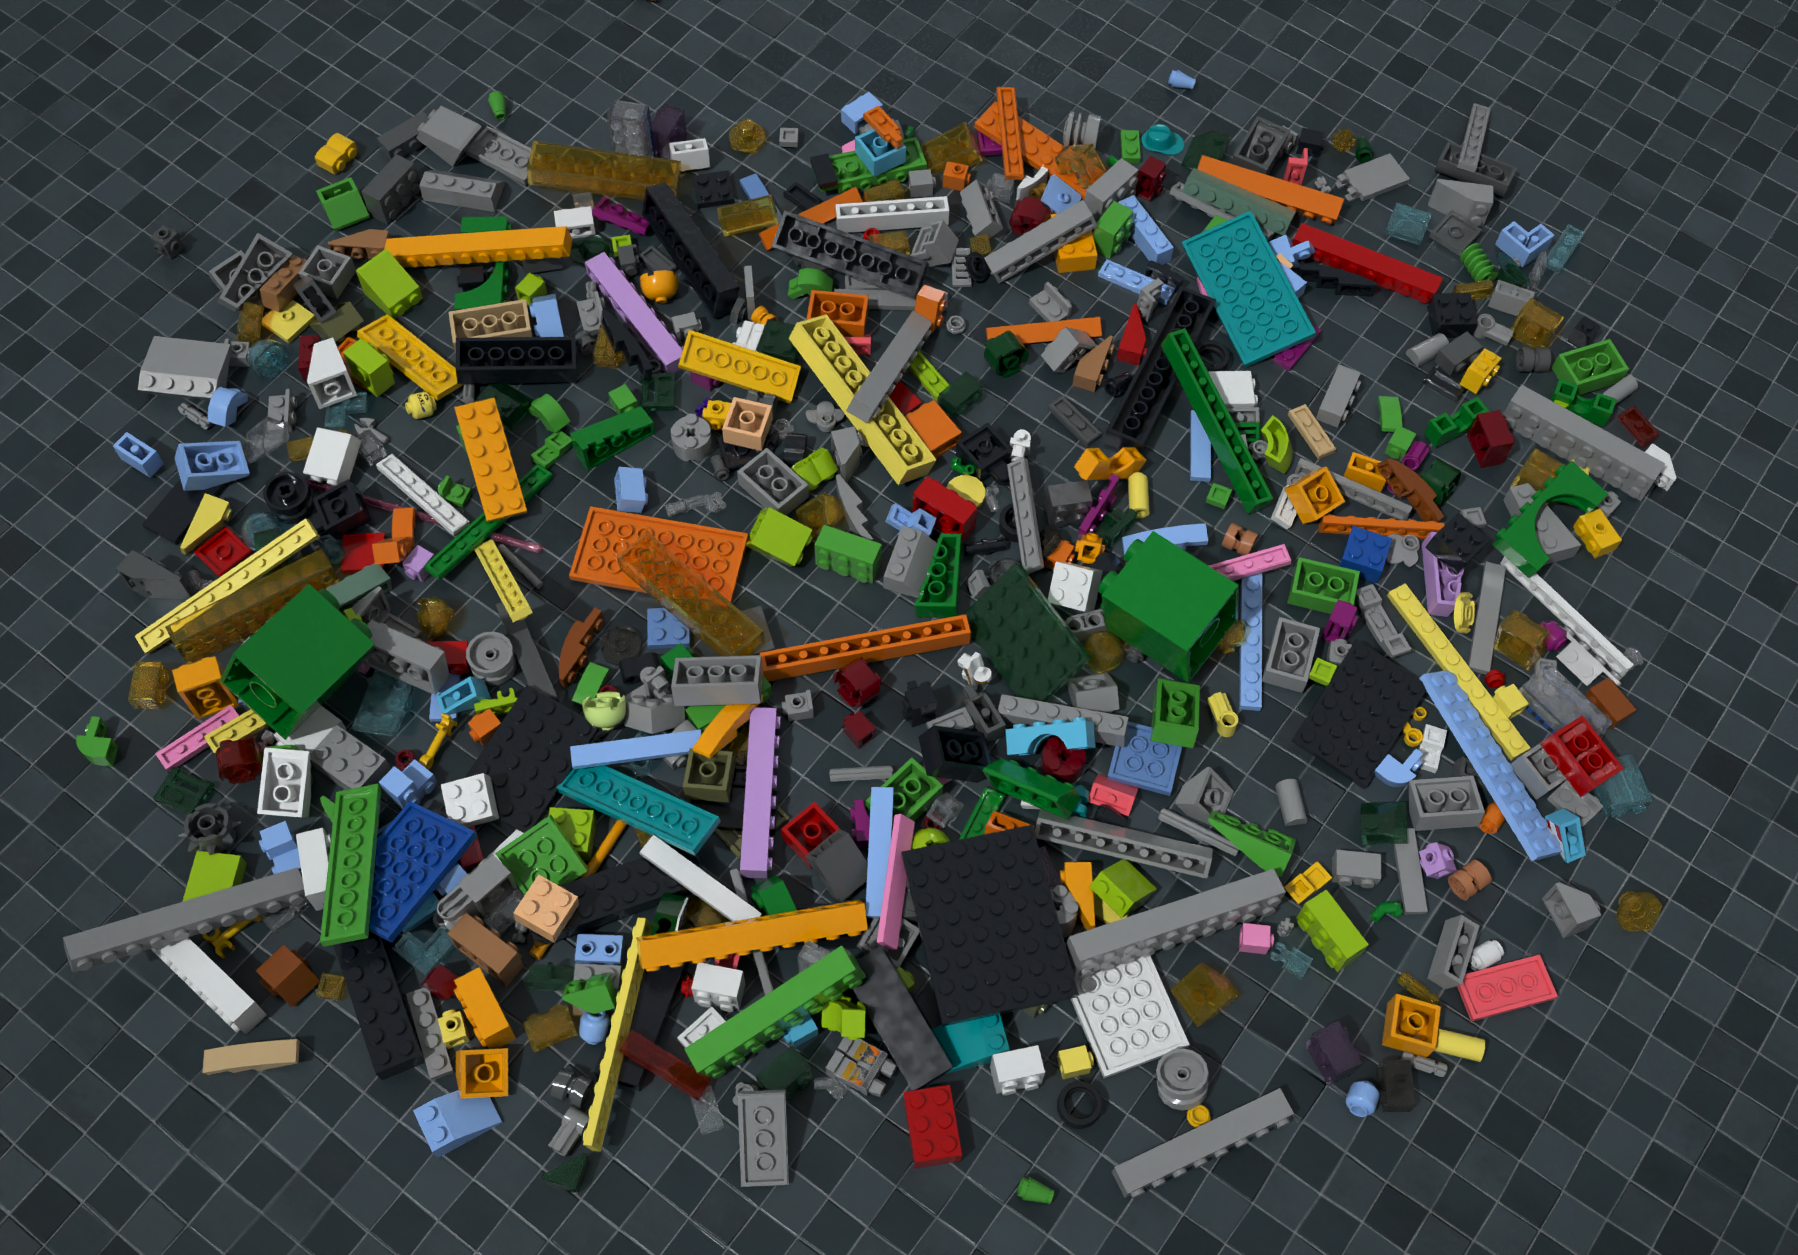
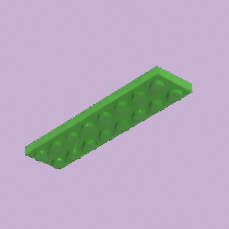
M379 784L336 792L320 943L324 947L368 938L382 790Z

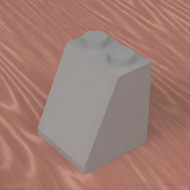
M440 106L437 111L435 109L431 111L427 117L429 119L427 123L423 121L418 127L417 131H419L416 139L453 167L463 155L465 149L474 141L482 126Z

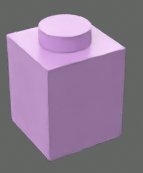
M417 545L402 562L405 574L413 580L418 579L423 582L429 575L425 571L424 565L434 557V554Z

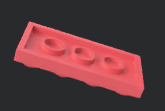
M1540 954L1467 973L1464 976L1462 985L1457 986L1471 1022L1555 1000L1558 997Z

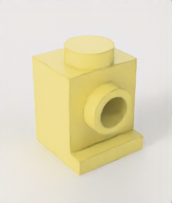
M454 1009L442 1013L443 1017L438 1018L442 1040L447 1049L470 1042L462 1013L460 1011L456 1012ZM455 1024L454 1028H448V1026Z

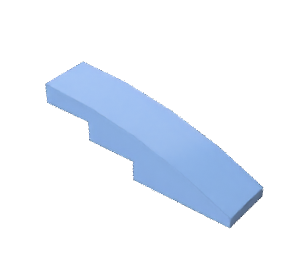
M1206 523L1165 527L1122 537L1124 556L1134 540L1140 539L1144 542L1152 531L1183 550H1186L1187 546L1208 544Z

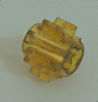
M1338 129L1337 134H1334L1332 139L1334 141L1333 147H1336L1339 151H1350L1351 146H1354L1356 141L1354 139L1355 133H1352L1349 129Z

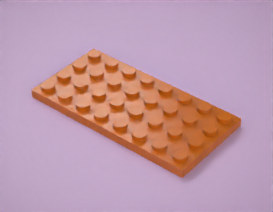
M590 506L569 578L574 581L731 608L746 550L748 533Z

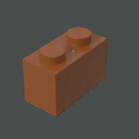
M1609 677L1591 687L1583 696L1586 705L1597 714L1601 723L1606 725L1609 730L1630 719L1636 711V708Z

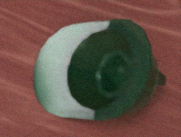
M592 234L571 246L570 257L575 262L585 263L603 252L609 258H613L614 251L612 245L604 237Z
M1503 252L1497 254L1496 258L1501 267L1498 272V280L1519 287L1531 284L1530 279L1509 255Z

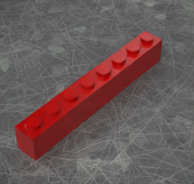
M1301 223L1292 242L1293 246L1309 240L1314 246L1315 253L1311 254L1308 258L1332 268L1358 274L1377 282L1379 286L1425 304H1429L1432 294L1437 293L1443 277L1304 223Z

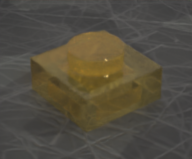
M988 234L969 238L971 252H978L981 255L991 253Z
M322 973L316 996L318 998L340 1001L346 984L344 977Z

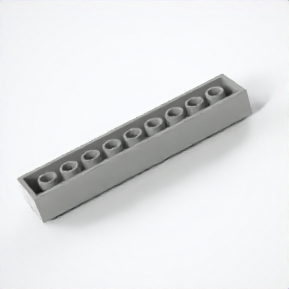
M1271 869L1069 936L1066 949L1074 978H1087L1095 971H1107L1116 964H1128L1140 956L1144 958L1149 957L1157 950L1163 949L1166 951L1178 943L1183 942L1187 944L1202 935L1208 937L1214 934L1216 930L1222 928L1228 930L1236 926L1237 923H1249L1261 915H1264V917L1270 916L1276 912V908L1281 903L1286 891L1275 870Z

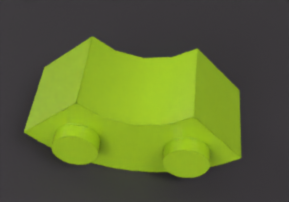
M1272 415L1261 429L1264 440L1268 443L1264 455L1269 466L1285 474L1292 461V444L1282 422Z
M842 996L834 1002L829 1001L823 1005L822 1027L828 1028L830 1031H838L842 1037H847L850 1040L865 1038L866 1008L861 1002H857V1004L852 1003L851 998L847 996Z

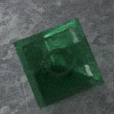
M1212 130L1193 137L1182 166L1197 169L1202 155L1223 161L1231 135Z
M1406 801L1361 803L1360 824L1363 845L1408 844Z

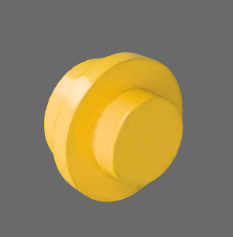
M1199 1105L1187 1111V1121L1191 1126L1197 1128L1210 1121V1112L1205 1106Z

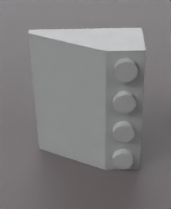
M154 336L140 370L138 390L149 395L210 401L212 395L219 387L226 388L232 345Z

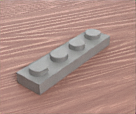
M423 987L407 993L406 996L431 1081L454 1073L448 1049L442 1040L438 1014L431 992Z

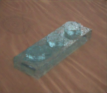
M1568 224L1542 266L1559 274L1585 232Z

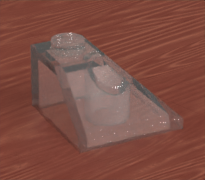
M267 416L246 433L244 451L247 466L249 467L280 448L283 444H286L289 440V425Z

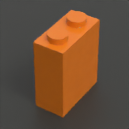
M935 400L924 403L916 411L909 412L904 416L935 458L956 447V442L961 440L962 432Z

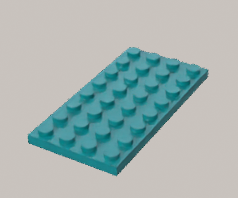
M1251 210L1181 242L1205 292L1209 297L1216 299L1214 309L1244 368L1316 336L1310 320Z

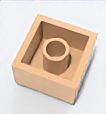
M734 397L722 428L723 442L762 451L773 420L772 405Z
M538 875L513 914L515 921L555 943L579 906L578 896Z

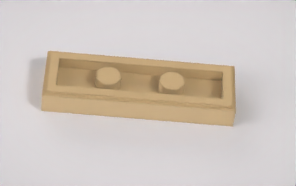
M1306 404L1288 412V416L1317 459L1335 453L1336 447Z

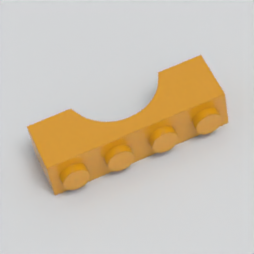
M1123 447L1110 458L1099 448H1087L1074 468L1084 480H1107L1112 473L1118 476L1119 479H1128L1133 473L1139 472L1147 460L1135 447Z

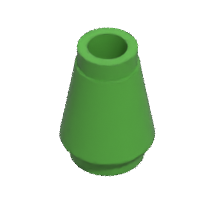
M500 91L490 93L488 102L497 120L505 119L506 97Z
M1022 1177L1018 1186L1017 1196L1022 1197V1200L1050 1204L1054 1196V1190L1031 1177Z

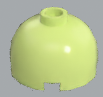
M601 692L596 694L597 698L591 699L590 696L586 697L582 702L583 712L591 725L602 730H611L624 719L626 714L624 695L620 697L618 692Z

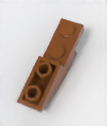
M1390 458L1375 465L1398 498L1405 495L1424 522H1437L1444 517L1433 501L1437 496L1436 493L1413 470Z
M594 607L584 623L578 620L574 622L563 644L559 661V679L564 689L575 681L579 669L588 662L589 656L586 647L591 644L596 631L601 630L604 625L602 610Z

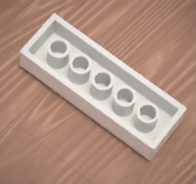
M189 938L165 944L160 948L151 949L236 1033L241 1030L247 1035L267 1016L256 1002Z

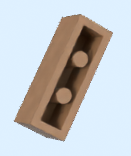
M292 255L260 288L264 307L280 313L298 294L293 284L301 280L298 272L307 261L306 259Z

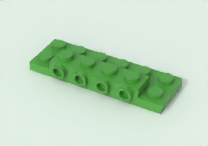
M917 137L902 140V143L906 146L905 163L875 177L855 153V150L829 156L838 185L820 189V192L837 189L838 193H843L854 187L862 190H868L874 185L883 187L892 181L904 182L909 178V171L927 169V163Z

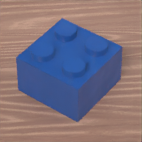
M1352 526L1339 567L1360 571L1359 578L1377 583L1383 571L1392 538Z

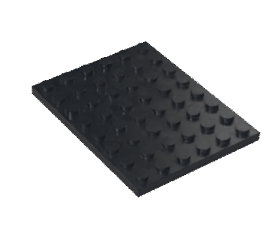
M1033 825L901 852L942 1027L1077 998L1079 996Z

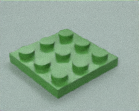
M549 815L495 853L501 863L511 872L524 896L538 875L560 886L574 881L589 870L552 815Z

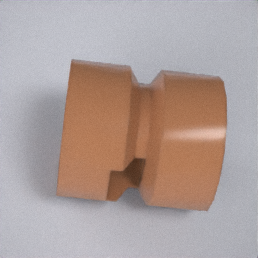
M1232 522L1221 546L1231 551L1236 549L1237 554L1242 556L1250 554L1257 540L1258 533L1249 529L1243 531L1242 526Z
M1477 860L1470 861L1462 867V870H1457L1448 877L1450 888L1462 900H1468L1477 893V890H1482L1488 886L1492 880L1487 868Z

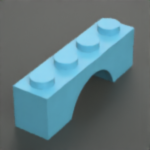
M1086 717L1073 718V722L1068 723L1062 719L1053 720V724L1046 725V722H1034L1032 727H1026V724H1015L1013 729H1006L1007 755L1023 756L1036 754L1040 743L1051 735L1058 736L1064 742L1067 749L1096 748L1094 722L1086 721Z

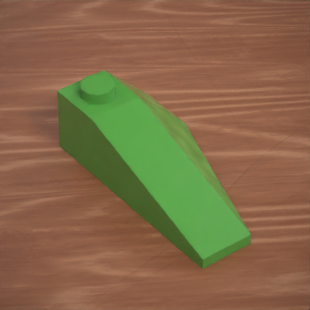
M1212 810L1208 822L1260 868L1264 869V871L1274 869L1276 874L1282 877L1292 855L1296 839L1270 828L1268 832L1260 830L1257 824L1251 822L1250 824H1241L1240 820L1235 817Z

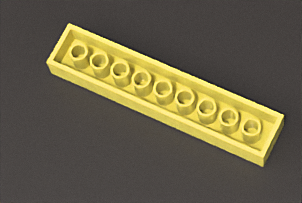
M827 314L797 322L789 340L895 482L900 485L928 475L936 462V458L889 396L883 407L878 406L881 409L875 419L871 417L867 423L846 411L853 397L871 372Z

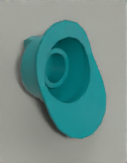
M1156 124L1149 127L1148 131L1141 138L1143 147L1150 151L1166 155H1177L1184 149L1183 139L1178 134L1171 132L1169 127L1164 124Z

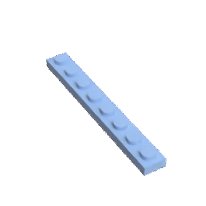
M1262 573L1242 578L1240 581L1239 709L1260 711L1262 708Z

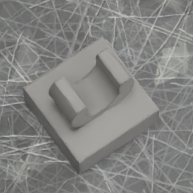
M975 570L966 580L973 598H980L984 593L989 592L993 588V585H989L987 581L989 576L985 575L983 570Z

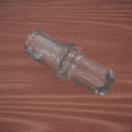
M700 494L688 499L681 498L677 502L664 506L668 517L683 512L688 513V510L703 506L706 502L704 496Z

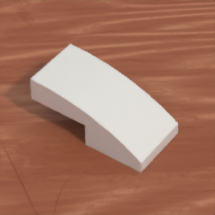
M1042 166L1034 178L1026 175L1017 187L1016 200L1019 199L1021 201L1023 197H1029V190L1031 188H1036L1041 182L1046 183L1049 169Z
M1428 724L1425 725L1423 739L1418 749L1423 753L1420 759L1423 761L1419 767L1420 769L1436 773L1441 751L1444 748L1447 730Z

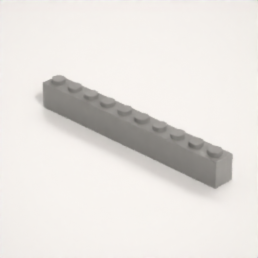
M297 867L63 937L64 948L73 973L85 971L96 965L111 963L116 959L126 956H134L142 951L160 948L171 942L183 941L197 934H206L211 930L223 926L228 927L246 919L251 920L262 914L274 913L289 906H297L307 901L303 878Z

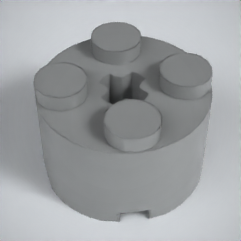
M688 414L676 421L671 428L673 449L678 458L688 462L689 460L701 461L710 454L712 449L711 429L704 419L697 417L695 414Z
M1057 885L1056 887H1050L1062 935L1065 938L1072 933L1075 927L1078 902H1076L1065 886Z

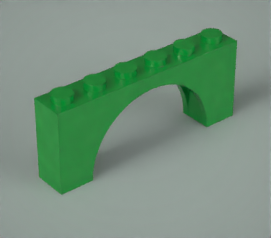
M507 216L462 217L461 233L513 230ZM497 261L492 275L485 283L473 290L455 293L454 311L507 302L505 300V296H508L506 281L510 279L507 266H510L511 261Z
M1573 461L1569 462L1566 466L1561 464L1554 471L1556 476L1554 478L1550 476L1542 484L1545 488L1543 490L1538 489L1531 496L1532 502L1529 503L1527 501L1519 509L1521 512L1519 516L1515 514L1507 522L1509 526L1507 528L1503 527L1495 535L1497 539L1492 545L1528 578L1539 571L1550 558L1540 546L1535 532V519L1539 508L1550 502H1564L1574 505L1588 514L1608 495L1602 487Z

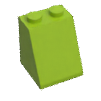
M387 249L356 270L364 294L393 319L403 315L406 310L423 299L420 287Z
M767 507L761 509L748 536L746 547L793 567L801 562L804 555L801 552L804 546H808L812 539V535H810L812 529Z

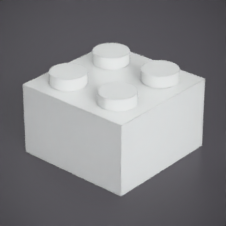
M1056 561L1047 602L1084 612L1094 611L1103 571L1065 561Z
M482 773L441 784L448 819L467 828L499 819L490 776Z
M698 963L691 989L694 1000L698 1002L699 1006L709 1008L713 1005L720 1007L723 1011L733 1012V1010H740L746 984L742 970Z
M1038 1045L992 1055L990 1069L996 1094L1011 1095L1016 1093L1017 1089L1025 1088L1026 1091L1039 1088V1085L1042 1084L1045 1070Z

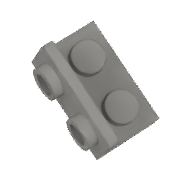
M1159 278L1140 290L1137 306L1140 318L1146 323L1151 320L1153 310L1157 307L1161 295L1163 282Z
M1049 282L1045 283L1043 291L1029 299L1031 307L1046 322L1067 320L1071 316L1072 305L1070 301L1064 298L1058 289Z
M594 291L595 298L576 302L583 330L589 331L591 335L605 332L601 324L602 310L606 307L603 297L599 298L598 291Z
M286 389L285 395L269 396L268 433L293 432V424H296L294 407H297V397L293 396L291 389Z
M1568 780L1547 798L1558 810L1564 808L1578 816L1581 828L1603 808L1599 799L1590 793L1580 797Z

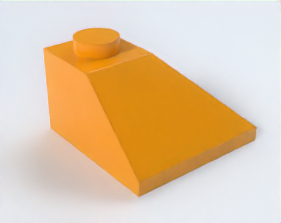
M508 1048L456 1051V1079L460 1099L508 1096Z

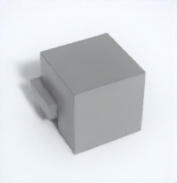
M944 220L931 222L930 226L921 228L910 256L927 261L929 267L951 263L959 239Z

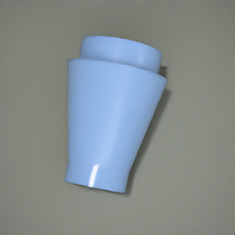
M1172 70L1168 84L1172 85L1171 87L1192 90L1196 79L1189 77L1179 70Z

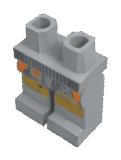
M847 1037L842 1039L838 1046V1051H835L826 1066L827 1075L860 1091L866 1096L871 1093L878 1097L882 1096L886 1088V1084L878 1080L879 1075L882 1073L892 1078L897 1070V1065L888 1059V1054L884 1051L879 1050L862 1039L850 1040Z

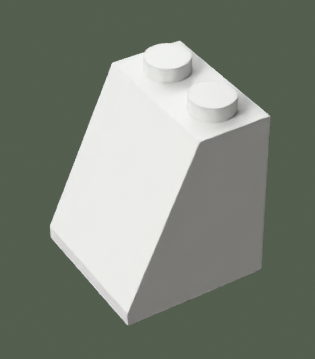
M333 337L315 343L313 346L307 383L319 409L357 396Z

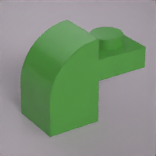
M800 269L798 277L789 281L788 296L791 299H795L804 294L811 295V290L832 292L833 279L818 269Z
M547 393L541 398L535 399L531 406L527 408L532 416L540 418L548 431L554 433L570 422V419L559 403Z
M92 716L90 723L87 724L85 729L86 736L77 735V747L91 763L113 767L118 746L111 738H104L107 725L101 717Z

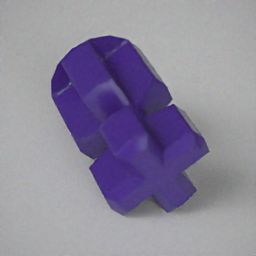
M709 397L705 398L703 404L695 409V413L701 418L703 408H707L708 400H711Z

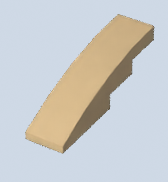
M300 1040L254 1042L204 1050L202 1073L207 1075L226 1071L236 1073L251 1069L262 1071L296 1064L299 1061Z

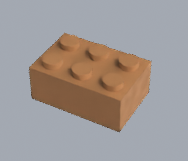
M465 913L447 933L456 949L507 987L524 968L521 960L522 955L518 953L519 949L510 941L505 943L500 939L502 936L493 928L488 930L484 926L485 923L478 916L474 915L471 917Z

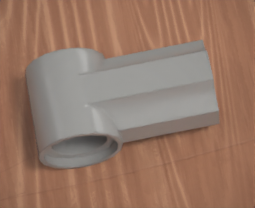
M1482 314L1476 321L1477 325L1473 335L1480 339L1487 337L1507 346L1514 330L1496 323L1491 315Z
M572 1105L565 1113L561 1127L548 1146L561 1156L567 1157L578 1138L583 1136L584 1130L588 1126L589 1115Z

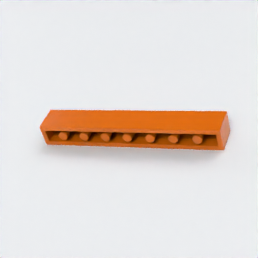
M1202 155L1197 168L1200 171L1303 214V217L1307 219H1320L1322 223L1327 225L1336 224L1344 198Z

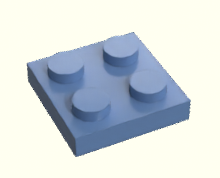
M689 606L647 609L648 649L674 648L680 643L684 647H690Z

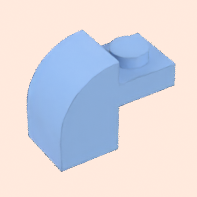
M1283 235L1269 242L1274 255L1277 256L1281 253L1293 264L1292 268L1299 267V259H1306L1315 253L1314 246L1309 240L1293 246L1292 240L1287 235Z
M219 387L211 397L207 421L224 427L236 422L237 407L248 402V394L236 388L227 389Z
M895 503L891 506L885 522L898 529V535L902 526L921 530L929 536L936 518L921 508L911 513Z
M1415 749L1403 765L1388 754L1375 769L1374 775L1388 786L1405 787L1409 785V780H1415L1417 775L1411 772V770L1415 772L1423 763L1420 760L1423 753Z

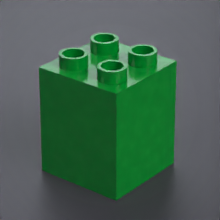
M1152 531L1144 542L1140 539L1132 542L1124 556V560L1128 563L1119 574L1110 571L1102 580L1098 592L1102 594L1101 609L1104 611L1107 630L1189 683L1238 620L1239 585Z
M310 584L301 590L232 654L220 679V682L285 740L357 672L375 645L370 640L372 632L365 623L356 618H353L351 621L338 610L340 604L332 593L323 588L317 591Z

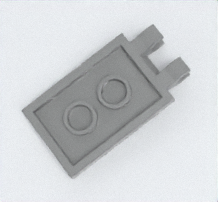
M1387 154L1345 170L1343 174L1337 176L1339 181L1335 182V185L1338 189H1342L1347 185L1351 186L1347 189L1349 194L1345 195L1348 202L1357 198L1365 201L1408 184L1410 178L1393 156Z

